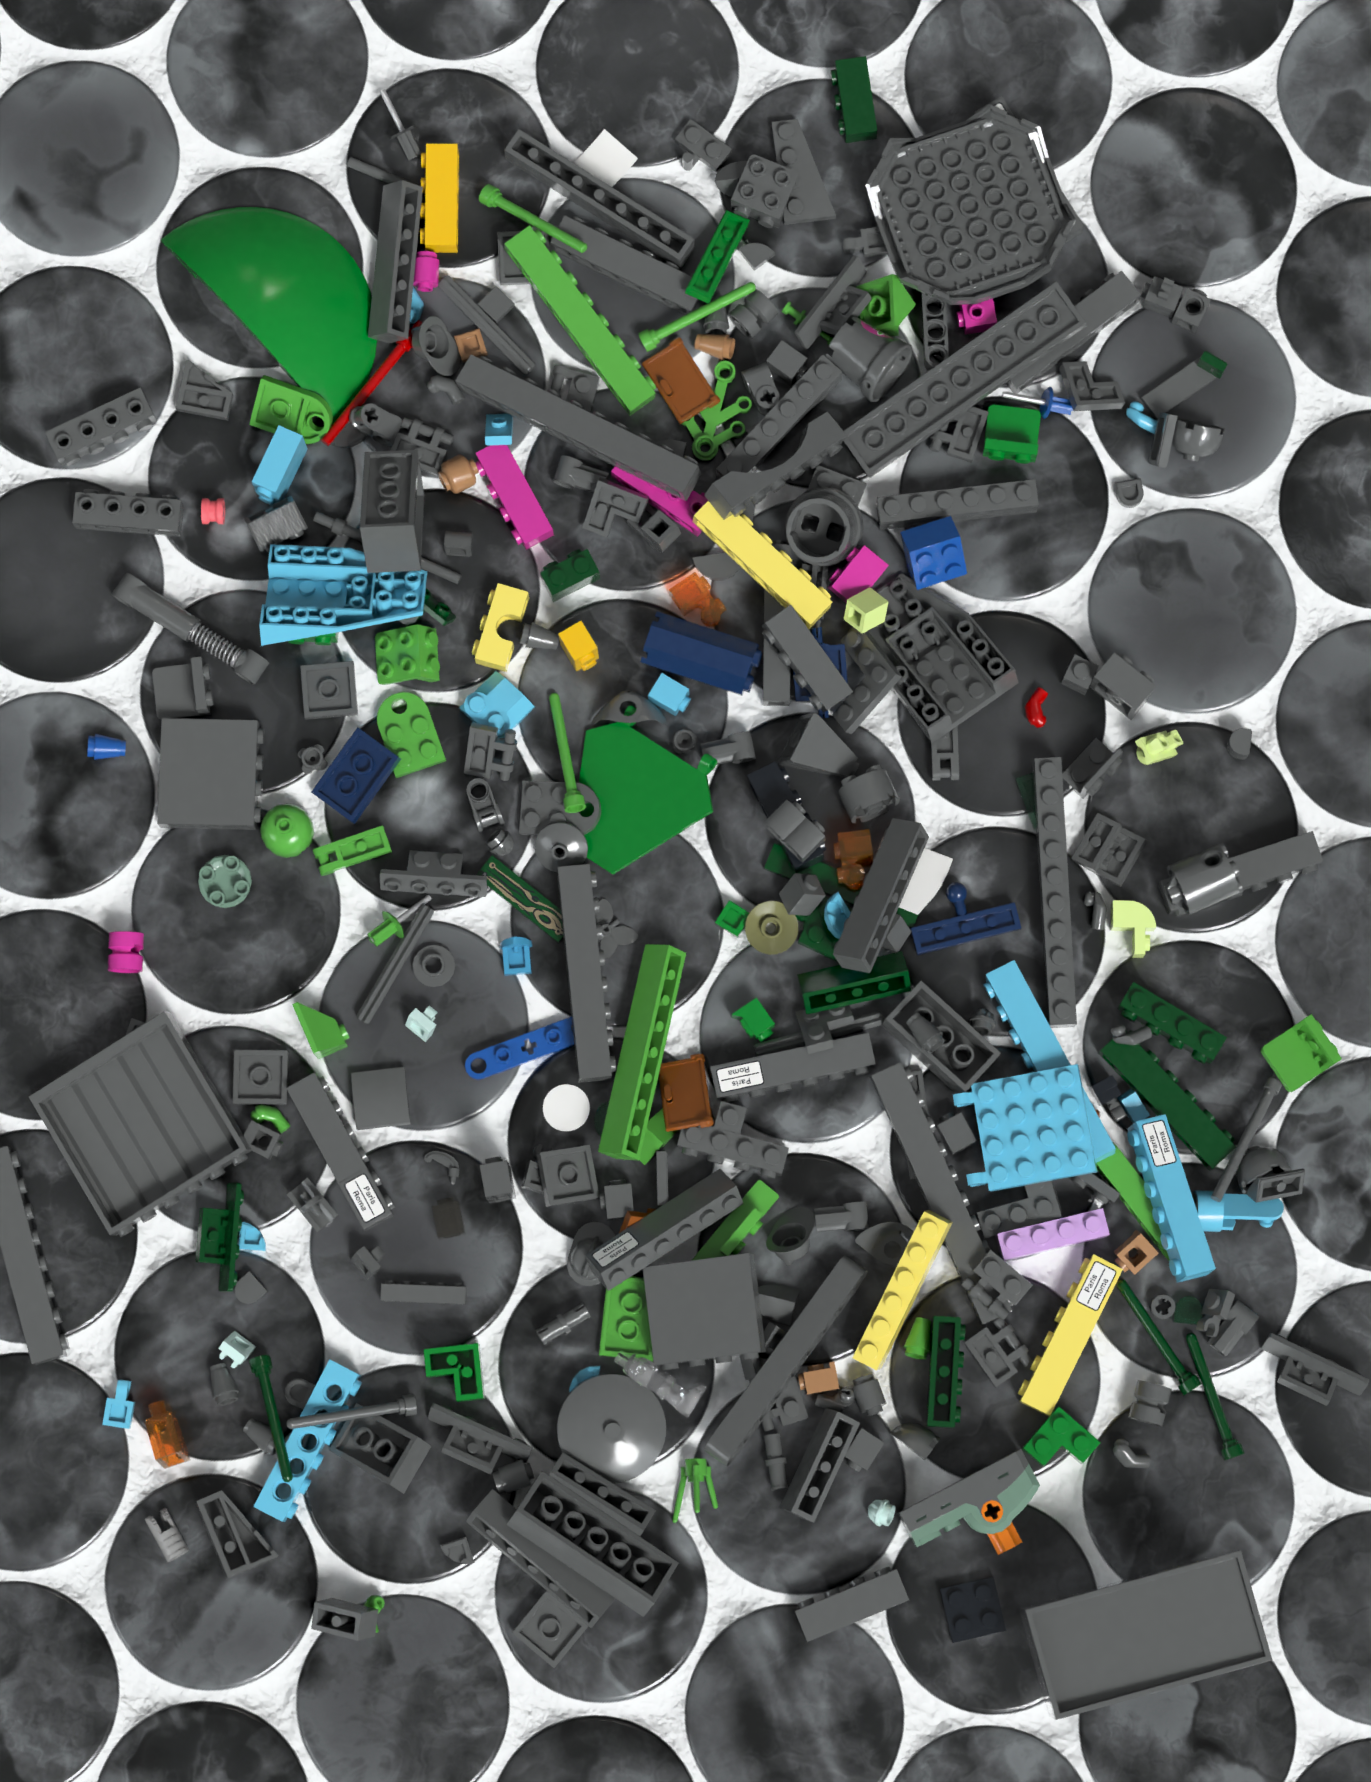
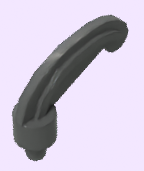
M432 1151L427 1153L424 1157L427 1163H430L433 1159L449 1168L448 1177H451L450 1183L454 1185L456 1178L459 1177V1163L456 1159L444 1152Z

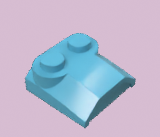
M497 671L474 693L468 695L465 702L459 707L472 722L497 727V737L505 738V731L507 729L513 730L535 708L524 694Z

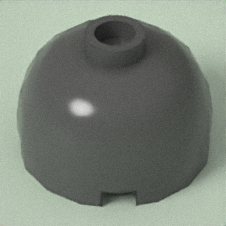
M1177 418L1172 445L1176 450L1184 453V459L1199 462L1200 457H1209L1219 449L1225 429L1216 425L1209 427V425L1200 421Z
M1253 1146L1246 1150L1236 1170V1178L1243 1194H1247V1190L1257 1177L1291 1171V1168L1283 1154L1278 1150L1269 1147Z

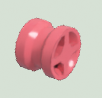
M202 498V524L216 522L219 525H224V498H218L216 501Z

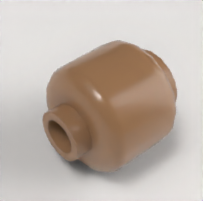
M460 454L443 462L438 476L446 491L450 490L458 494L475 485V475L479 471L473 459L468 460Z

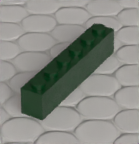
M1112 1039L1098 1054L1157 1116L1166 1114L1170 1130L1209 1171L1215 1168L1236 1148L1233 1144L1235 1141L1233 1136L1226 1129L1221 1131L1214 1124L1216 1121L1214 1116L1206 1109L1202 1111L1195 1104L1197 1102L1196 1097L1189 1090L1183 1091L1176 1084L1179 1082L1177 1077L1170 1070L1164 1071L1158 1065L1160 1060L1151 1050L1146 1052L1139 1045L1140 1043L1136 1045L1118 1044Z

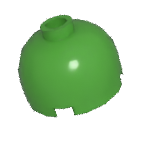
M288 803L271 808L263 817L260 827L261 838L267 849L275 855L285 858L301 854L310 846L314 836L313 822L308 813L301 807Z

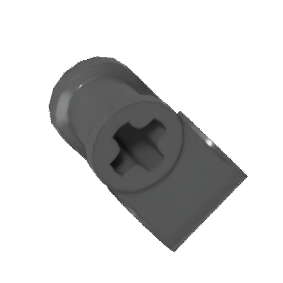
M763 362L742 371L741 376L758 412L766 416L779 402L780 396L767 363ZM768 398V400L772 401V403L768 404L766 401H763V399Z
M372 403L357 406L349 414V421L355 429L386 446L393 445L403 422L400 417Z
M481 778L471 780L467 785L466 791L479 832H482L483 828L496 823L504 824L497 801L493 797L488 782ZM477 785L486 788V794L482 798H475L471 794L472 789Z

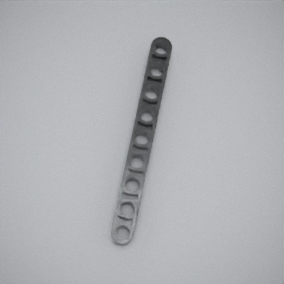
M843 1256L709 1439L704 1449L705 1452L725 1466H729L862 1284L868 1270L847 1256Z

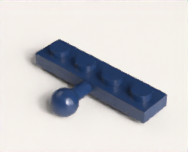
M954 882L947 887L946 897L950 902L954 903L957 917L910 929L916 953L920 955L1021 930V924L1015 902L967 914L964 902L967 897V889L962 883Z

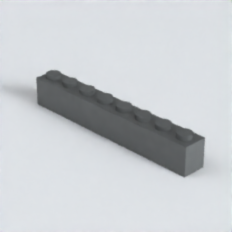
M520 129L517 130L504 149L505 158L508 162L661 258L675 264L679 269L682 268L694 250V238Z
M590 864L561 866L557 868V881L578 1083L611 1080V1072H616L615 1056H610L609 1046L613 1045L612 1029L607 1030L606 1019H610L609 1003H604L603 993L608 992L606 976L601 977L600 966H605L604 950H599L598 940H602L601 924H596L595 914L599 913L598 897L593 898L592 887H597L596 872L590 871Z
M5 1146L0 1148V1246L32 1364L38 1365L66 1357V1349H69V1342L66 1333L61 1334L59 1323L63 1322L59 1307L54 1308L52 1297L56 1296L52 1281H47L45 1271L49 1270L45 1255H40L38 1245L42 1244L38 1229H33L31 1219L35 1218L31 1203H26L24 1193L28 1192L26 1181L18 1173L17 1167L21 1166L20 1158L17 1151H13L11 1147Z

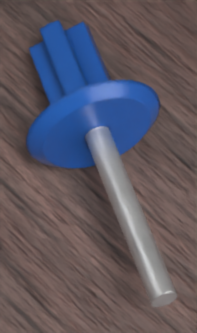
M1048 387L1043 392L1041 398L1002 392V397L1040 404V413L1043 419H1046L1050 412L1071 415V411H1073L1069 399L1053 396L1052 387Z

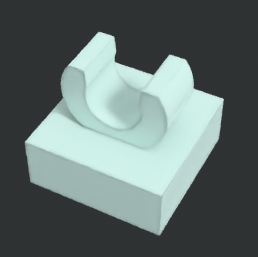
M428 1006L423 1013L415 1008L408 1016L405 1026L426 1042L434 1032L436 1024L433 1021L438 1012L431 1006Z
M234 1331L218 1348L222 1351L219 1358L223 1360L228 1355L234 1360L231 1367L235 1368L252 1354L256 1346Z

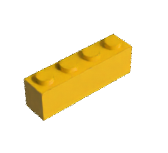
M426 144V153H421V168H426V178H421L422 194H425V203H421L420 214L421 219H425V228H420V244H425L426 251L434 253H458V144Z

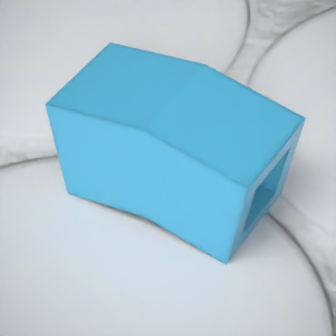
M1130 1089L1117 1097L1132 1123L1144 1120L1150 1116L1134 1090Z

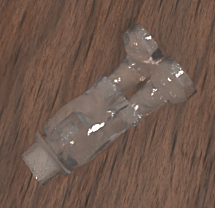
M622 1350L618 1353L614 1362L623 1367L622 1371L628 1377L655 1392L662 1401L666 1399L685 1417L688 1418L707 1388L705 1384L698 1382L689 1389L683 1388L675 1383L676 1378L666 1373L659 1366L654 1365V1362L643 1357L636 1358L637 1354L635 1353L631 1356Z

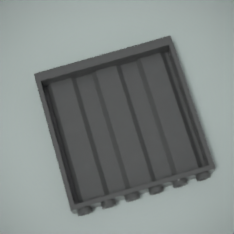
M162 1012L29 1096L109 1235L119 1234L120 1237L127 1235L134 1230L132 1225L140 1220L143 1223L151 1220L157 1215L156 1210L163 1206L167 1209L180 1201L178 1198L185 1192L192 1194L202 1187L201 1182L209 1177L211 1180L218 1178L225 1173L223 1168L231 1163L234 1166L242 1163L248 1158L246 1154L252 1151L171 1012Z

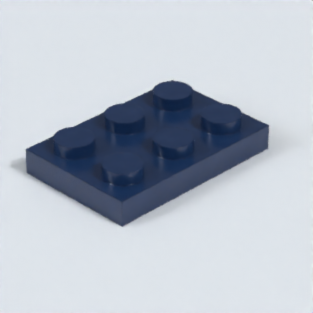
M357 727L311 793L355 824L401 758Z

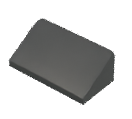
M1305 1169L1259 1176L1247 1190V1195L1257 1203L1302 1194Z

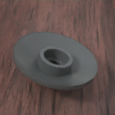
M555 822L545 826L537 835L535 853L545 868L557 873V868L561 866L582 865L587 857L588 843L584 834L576 826L566 822ZM562 848L565 853L558 854L555 849Z

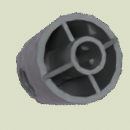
M1223 843L1167 866L1170 881L1164 885L1166 895L1172 905L1175 904L1183 908L1187 915H1191L1243 892L1242 885L1237 876H1240L1238 867L1234 861H1228L1229 855Z

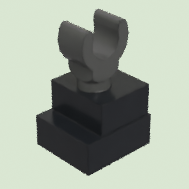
M1111 1075L1089 1087V1090L1099 1106L1107 1103L1115 1122H1118L1127 1117L1116 1099V1097L1122 1094L1117 1087L1118 1084L1114 1076Z

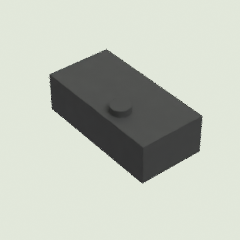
M922 981L888 1015L882 1024L886 1031L956 1094L966 1093L1001 1055V1052ZM916 1013H919L943 1033L944 1043L930 1054L926 1050H921L909 1026L906 1024L908 1019Z

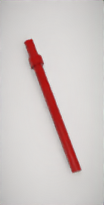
M417 320L410 328L408 339L396 342L397 346L337 418L328 432L320 439L325 445L329 446L349 422L351 410L357 406H362L405 352L410 351L412 348L411 330L421 326V321Z

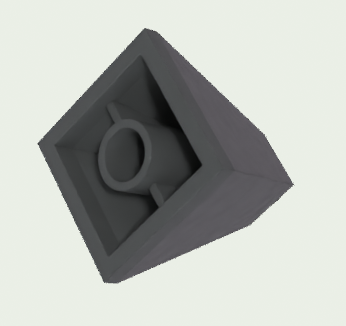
M814 712L799 717L777 762L782 766L842 778L854 775L859 767V763L856 762L858 757L826 722Z

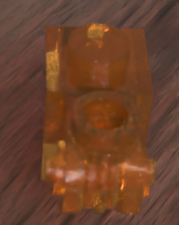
M696 572L669 589V596L683 616H686L696 608L702 609L701 622L707 627L716 626L720 622L721 615L726 611L722 601L718 597L713 599L710 595L709 590H711V586L705 577L699 578Z
M870 829L838 833V843H833L835 859H840L841 867H837L838 883H844L850 889H859L863 886L865 871L862 866L873 864Z

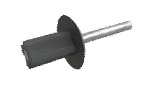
M386 90L380 91L399 130V133L391 136L390 140L398 138L408 160L421 155L422 152L411 132L412 129L418 126L413 125L404 129Z

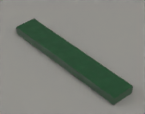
M774 843L764 869L790 880L795 872L782 846ZM822 862L799 872V874L816 875L825 894L832 896L834 893L839 892L843 901L854 905V900L859 895L864 884V879ZM898 908L896 914L903 918L909 928H913L918 915Z

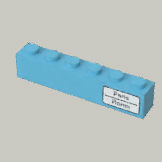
M1166 1114L1136 1121L1128 1128L1127 1138L1136 1154V1166L1138 1171L1142 1173L1145 1182V1194L1152 1203L1153 1219L1159 1225L1161 1231V1244L1167 1250L1170 1259V1271L1175 1276L1177 1283L1207 1276L1216 1267Z

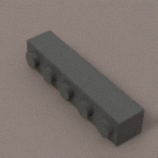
M385 1281V1284H381L380 1301L466 1305L467 1287H463L462 1283H453V1286H446V1283H436V1286L429 1285V1282H419V1285H412L410 1281H402V1284H395V1281Z

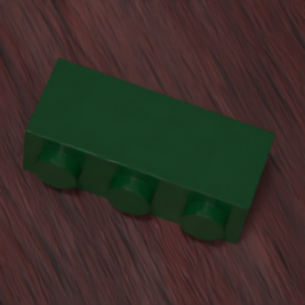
M866 56L835 60V69L830 70L832 86L837 85L838 94L834 95L836 110H841L842 119L838 120L839 134L845 136L846 143L877 139V124Z

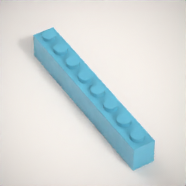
M1015 960L987 973V983L983 984L988 996L990 998L995 997L999 1006L996 1007V1010L1003 1022L1008 1021L1011 1030L1008 1032L1015 1045H1021L1024 1051L1021 1057L1028 1069L1032 1067L1034 1072L1070 1066V1062ZM1083 1089L1094 1156L1097 1163L1115 1154L1116 1148Z

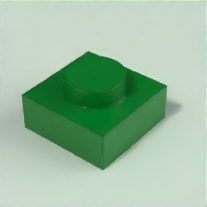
M729 900L715 924L738 938L745 927L749 912Z

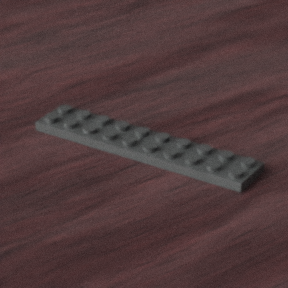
M1056 281L844 430L847 435L844 442L868 477L871 478L1085 328L1087 323Z

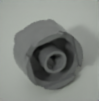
M880 765L868 768L865 774L858 777L851 775L841 781L842 787L838 794L852 823H856L858 818L861 823L873 820L889 811L887 806L892 802L894 806L900 802V798L887 771L882 769Z

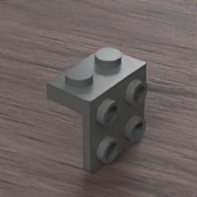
M751 155L731 198V209L739 216L758 220V223L764 227L772 228L774 226L779 228L783 221V211L798 179V173L795 170L758 155Z
M202 657L191 658V664L158 667L152 671L158 719H179L211 715L210 706L214 705L212 690H208L207 680L211 679L209 664H205Z

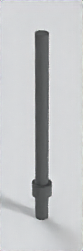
M318 511L316 512L313 519L314 522L332 529L331 532L342 536L344 534L362 542L360 530L347 525V521L338 517L334 519ZM421 557V569L455 584L460 582L461 574Z
M1275 1072L1272 1077L1267 1079L1263 1087L1265 1091L1211 1195V1198L1217 1202H1221L1274 1095H1278L1282 1087V1083Z

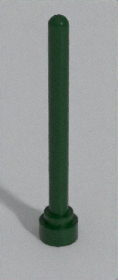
M1123 1279L1119 1280L1117 1288L1178 1377V1388L1183 1396L1201 1385L1202 1383L1196 1375L1193 1376L1191 1372L1188 1373L1128 1283Z
M1188 1333L1186 1341L1223 1440V1444H1221L1223 1449L1220 1450L1225 1461L1243 1455L1245 1453L1242 1444H1238L1237 1439H1234L1198 1339L1194 1333Z
M261 1355L249 1360L251 1372L255 1373V1377L259 1378L282 1480L290 1482L293 1479L269 1377L273 1368L272 1361L269 1355Z

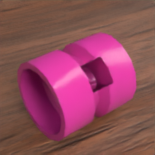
M130 931L110 932L108 948L112 950V954L108 955V971L116 973L143 972V956L139 954V951L144 949V934Z

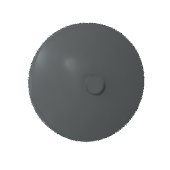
M604 1373L582 1381L567 1395L558 1414L557 1437L562 1453L570 1456L611 1483H621L641 1475L656 1461L665 1442L666 1419L658 1398L644 1383L625 1374Z

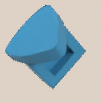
M510 937L501 941L499 946L503 950L504 975L532 974L530 959L532 941L523 937Z

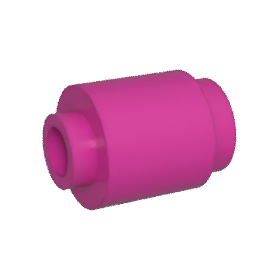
M420 251L416 253L413 286L417 287L418 291L431 292L433 288L438 287L439 260L434 252Z

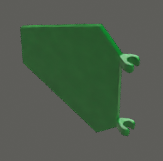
M628 706L624 716L633 715L637 708ZM616 722L586 730L579 783L592 789L601 803L599 822L592 831L584 835L588 843L587 858L614 875L714 812L707 775L717 765L715 758L709 754H704L696 769L631 728L635 723ZM587 803L585 804L586 808L580 811L583 817H589L594 812L593 804Z

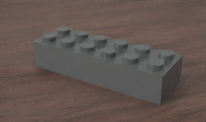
M543 1471L533 1482L506 1524L643 1617L655 1604L679 1564Z

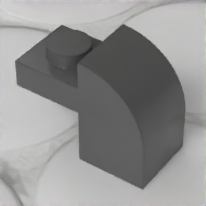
M648 504L640 523L627 520L628 525L647 540L648 544L659 553H663L681 535L678 525L660 510L654 511Z

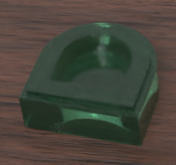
M1191 1296L1183 1297L1177 1301L1173 1323L1197 1325L1199 1319L1202 1318L1201 1303Z

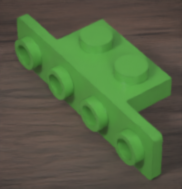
M758 1180L742 1199L744 1204L729 1214L691 1261L739 1254L746 1245L743 1240L749 1233L754 1236L764 1223L760 1220L777 1201L779 1195L763 1181Z

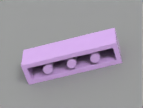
M1101 1208L998 1233L995 1237L1000 1257L1004 1261H1009L1104 1238L1110 1234L1104 1210Z

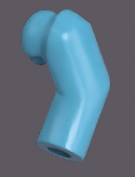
M414 287L410 324H414L420 319L424 308V302Z
M1131 402L1126 410L1127 417L1139 427L1155 434L1157 420L1141 413L1144 409L1141 403Z

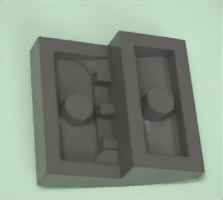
M1097 813L1071 859L1103 879L1121 887L1147 841L1145 838L1123 828L1121 824Z
M405 1067L351 1073L357 1130L410 1124Z

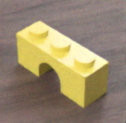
M499 583L496 590L491 589L487 605L491 607L488 615H483L480 624V630H483L480 640H475L472 655H475L476 664L507 672L514 644L512 641L502 639L497 634V630L500 624L506 620L522 622L529 601V593L527 591Z

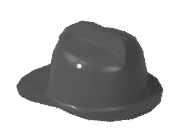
M429 316L422 322L421 326L411 330L413 351L418 357L428 360L437 373L450 376L457 372L460 367L461 356L457 344L443 321L436 316Z
M804 1207L793 1208L783 1213L776 1221L767 1238V1249L774 1252L781 1260H784L787 1266H791L795 1260L804 1257L810 1248V1235L816 1223L815 1214L810 1209Z
M590 1222L578 1229L570 1249L567 1261L569 1275L575 1282L583 1286H593L600 1283L592 1273L585 1255L615 1236L611 1228L602 1222Z

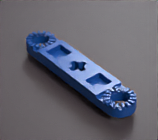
M572 1017L471 1054L465 1062L466 1072L471 1078L481 1080L573 1046ZM526 1040H530L531 1044H537V1047L533 1048V1054L529 1055L527 1051H522ZM480 1058L486 1062V1069L482 1073H474L471 1069V1064L473 1060Z

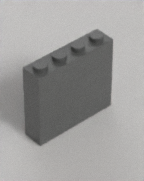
M162 718L157 820L160 828L257 830V823H261L262 808L257 807L258 796H262L263 782L258 780L259 770H263L264 756L259 754L260 744H264L265 739L264 728H260L258 720Z
M745 1253L655 1265L643 1269L654 1365L662 1366L663 1370H672L679 1368L678 1363L689 1362V1367L705 1365V1360L715 1359L716 1363L732 1362V1356L742 1355V1360L759 1358L758 1353L766 1352L754 1254Z

